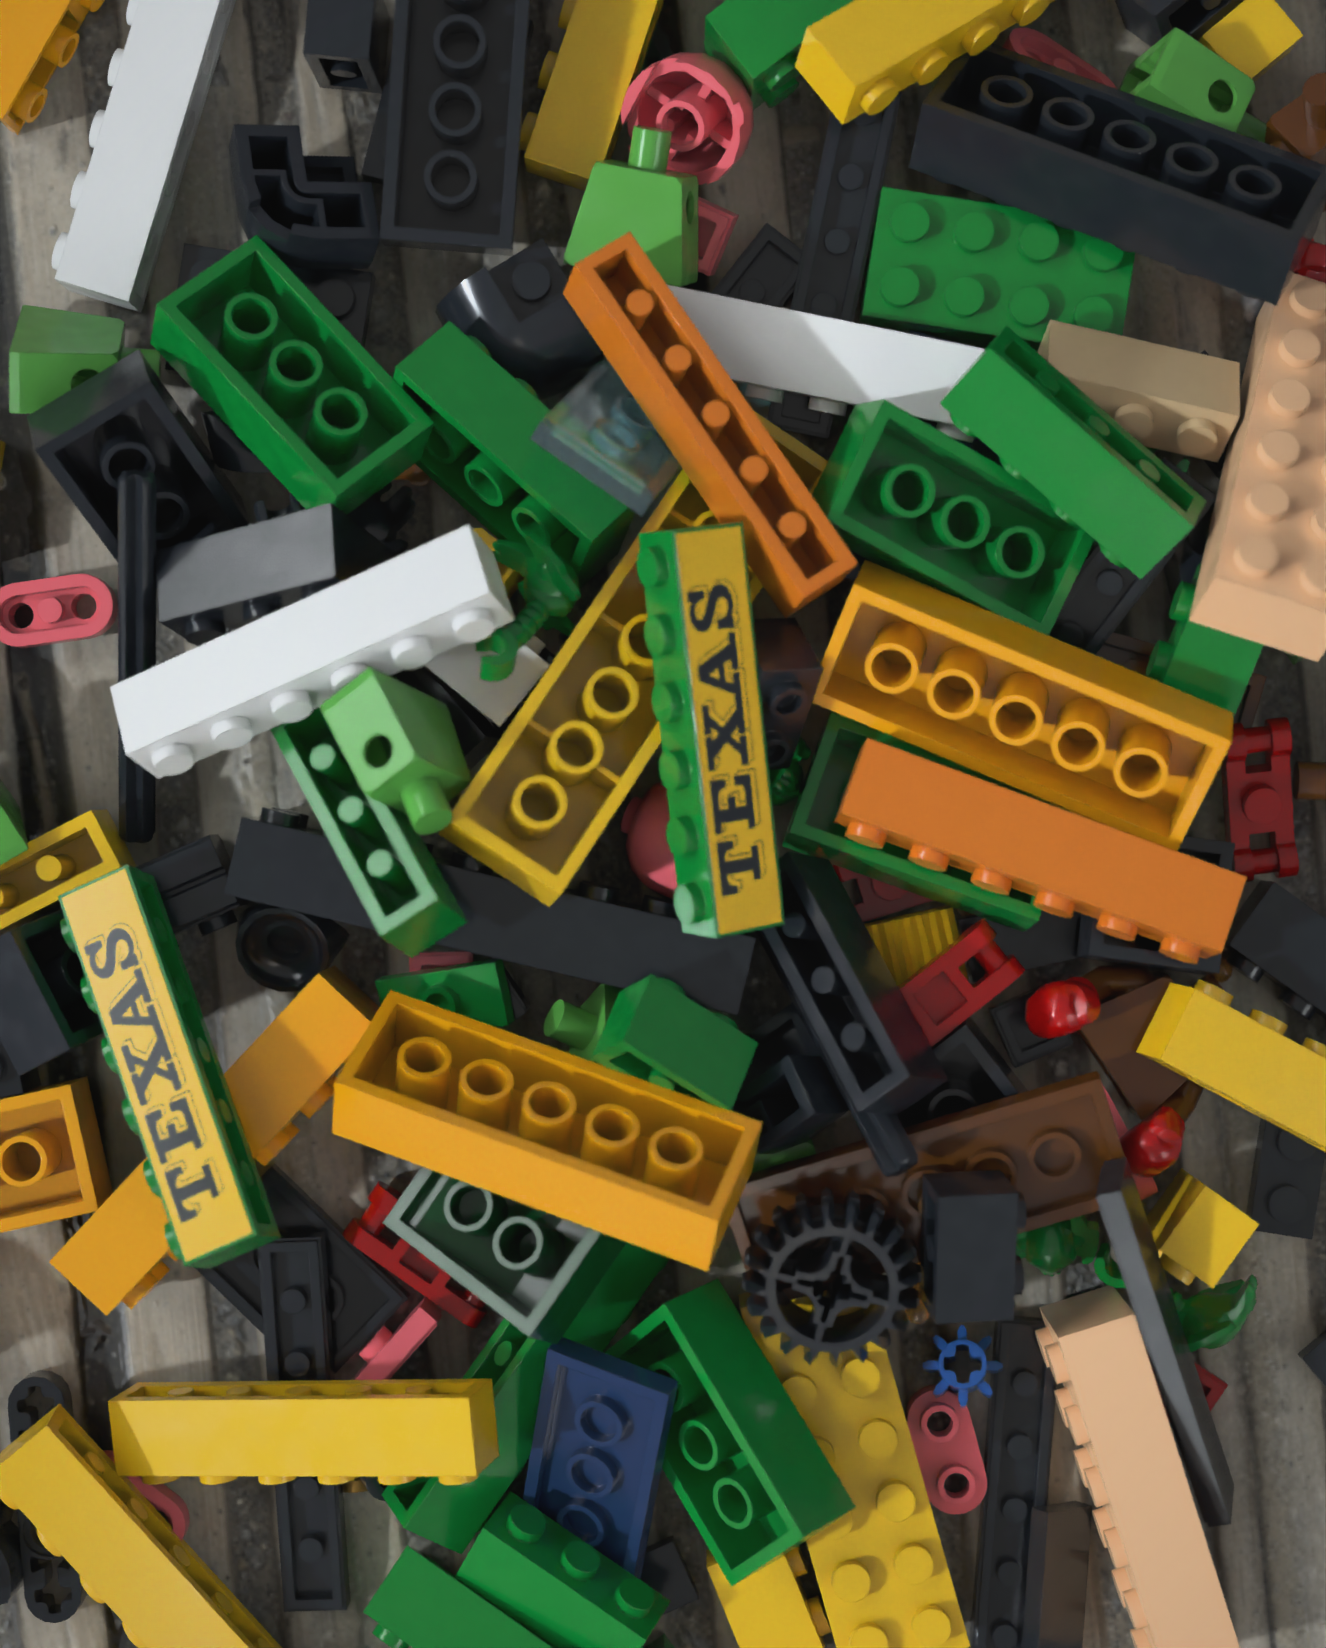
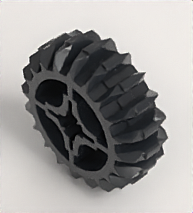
M828 1187L822 1190L821 1204L811 1205L809 1198L800 1192L795 1197L796 1213L794 1214L777 1204L772 1210V1220L775 1226L759 1223L756 1227L755 1240L759 1245L746 1248L744 1263L751 1269L742 1274V1288L746 1292L753 1293L747 1299V1309L751 1316H763L760 1321V1331L764 1337L767 1338L781 1333L780 1349L785 1355L793 1351L799 1344L803 1345L804 1360L809 1365L818 1358L819 1351L829 1352L830 1361L836 1368L842 1363V1351L852 1350L854 1356L864 1363L868 1357L867 1343L870 1341L887 1351L888 1346L891 1344L888 1328L905 1332L909 1325L908 1314L905 1310L916 1309L918 1306L919 1292L913 1286L922 1281L921 1266L912 1262L917 1256L916 1244L911 1238L901 1239L904 1234L903 1222L898 1217L883 1221L885 1215L884 1205L879 1200L871 1203L864 1211L860 1210V1195L854 1189L846 1196L844 1204L834 1203L833 1191ZM828 1237L818 1247L812 1249L799 1247L810 1240ZM853 1240L869 1248L879 1258L886 1270V1275L871 1272V1265L864 1264L852 1256ZM840 1257L841 1274H837L833 1283H829L824 1297L822 1280H827L830 1272L835 1271L837 1260ZM778 1279L792 1283V1290L800 1291L812 1300L811 1313L798 1307L786 1296ZM852 1306L863 1307L853 1313L837 1316L845 1308Z

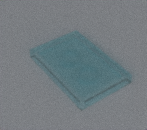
M606 359L600 360L541 420L530 440L640 516L646 512L681 468L611 363Z

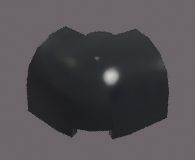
M234 124L229 143V157L237 216L247 239L250 240L255 235H258L278 258L288 266L303 269H368L374 259L380 241V233L372 182H357L354 156H303L299 125Z
M543 238L489 271L486 267L477 271L451 290L438 303L435 310L443 326L448 321H451L465 335L473 336L481 341L494 361L512 377L524 380L534 389L539 401L561 393L610 363L563 295L568 279Z
M793 1002L754 1032L744 1033L758 1042V1045L733 1108L730 1111L763 1122L756 1154H776L805 1143L849 1112Z

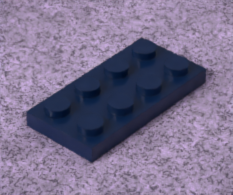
M562 1337L558 1344L552 1343L547 1350L523 1500L640 1579L679 1381Z

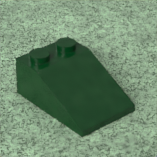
M422 1166L383 1221L384 1225L528 1337L553 1344H558L627 1243L624 1240Z

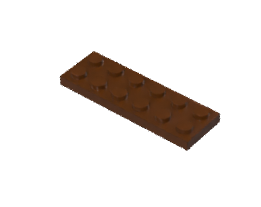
M1097 1070L905 1127L904 1130L918 1154V1163L906 1173L896 1177H887L882 1173L865 1139L753 1172L733 1213L730 1225L744 1263L746 1248L759 1245L755 1240V1229L759 1223L775 1226L772 1220V1210L777 1204L794 1214L796 1213L795 1197L800 1192L809 1198L811 1205L821 1204L822 1190L828 1187L833 1191L834 1203L844 1204L846 1196L854 1189L860 1195V1210L864 1211L871 1203L879 1200L884 1205L885 1215L883 1221L898 1217L903 1222L904 1234L901 1239L911 1238L914 1240L917 1256L912 1262L920 1263L923 1173L1001 1170L1016 1191L1021 1192L1024 1196L1027 1212L1024 1232L1099 1211L1096 1192L1101 1166H1103L1104 1161L1124 1158L1125 1156ZM828 1237L810 1240L799 1247L811 1249L818 1247ZM853 1240L852 1256L864 1264L871 1265V1272L878 1274L886 1273L879 1258L869 1248ZM840 1257L837 1260L835 1271L830 1272L827 1280H822L823 1291L828 1289L829 1283H833L837 1274H841ZM744 1263L746 1271L751 1269L748 1265ZM778 1279L783 1292L790 1300L807 1296L800 1291L792 1290V1283Z

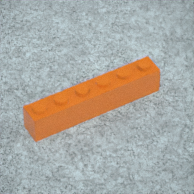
M629 231L575 263L563 295L720 524L743 522L747 563L785 619L836 587L858 562L631 232Z
M870 738L866 739L858 753L834 823L847 827L845 836L857 843L877 849H883L885 842L910 850L908 859L922 867L945 872L948 865L973 873L971 883L980 888L1002 895H1008L1010 889L1013 888L1036 896L1033 905L1045 912L1065 918H1071L1074 911L1098 919L1096 928L1105 934L1128 941H1134L1136 935L1139 934L1161 942L1160 953L1190 964H1197L1200 957L1208 959L1222 953L1247 879L1246 876Z

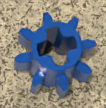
M960 1325L957 1331L958 1340L947 1344L943 1338L937 1335L933 1337L936 1349L941 1352L939 1361L928 1360L923 1362V1370L929 1373L939 1372L941 1381L935 1386L933 1395L936 1398L944 1395L950 1389L958 1393L960 1407L966 1408L968 1393L978 1389L985 1397L991 1398L993 1396L990 1385L984 1381L986 1373L1003 1371V1363L987 1361L985 1352L992 1343L990 1336L982 1338L976 1344L973 1341L967 1340L965 1325ZM957 1351L969 1352L970 1362L981 1364V1370L971 1372L968 1383L957 1382L955 1372L944 1369L945 1363L955 1362Z

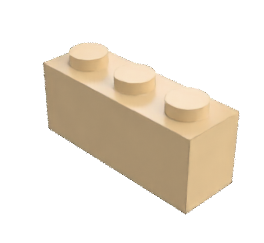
M1055 320L1049 321L1038 353L1142 445L1218 463L1240 417V362Z

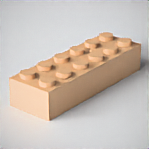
M1294 273L1277 306L1264 302L1256 317L1240 389V417L1229 438L1189 621L1316 662L1320 660L1326 651V283Z
M1109 1285L1039 1307L1046 1327L1035 1330L1036 1338L1047 1368H1051L1056 1383L1064 1384L1063 1388L1054 1390L1055 1398L1066 1428H1070L1076 1446L1083 1444L1082 1448L1073 1450L1074 1458L1085 1488H1089L1096 1508L1102 1506L1092 1510V1514L1103 1546L1108 1548L1116 1568L1111 1570L1120 1601L1123 1607L1127 1608L1134 1627L1130 1629L1135 1648H1240L1134 1312L1117 1290Z

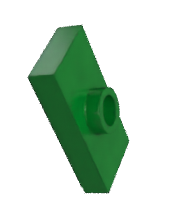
M495 958L387 975L375 981L380 1006L389 991L393 990L494 1027L507 1026L515 1021L503 960Z

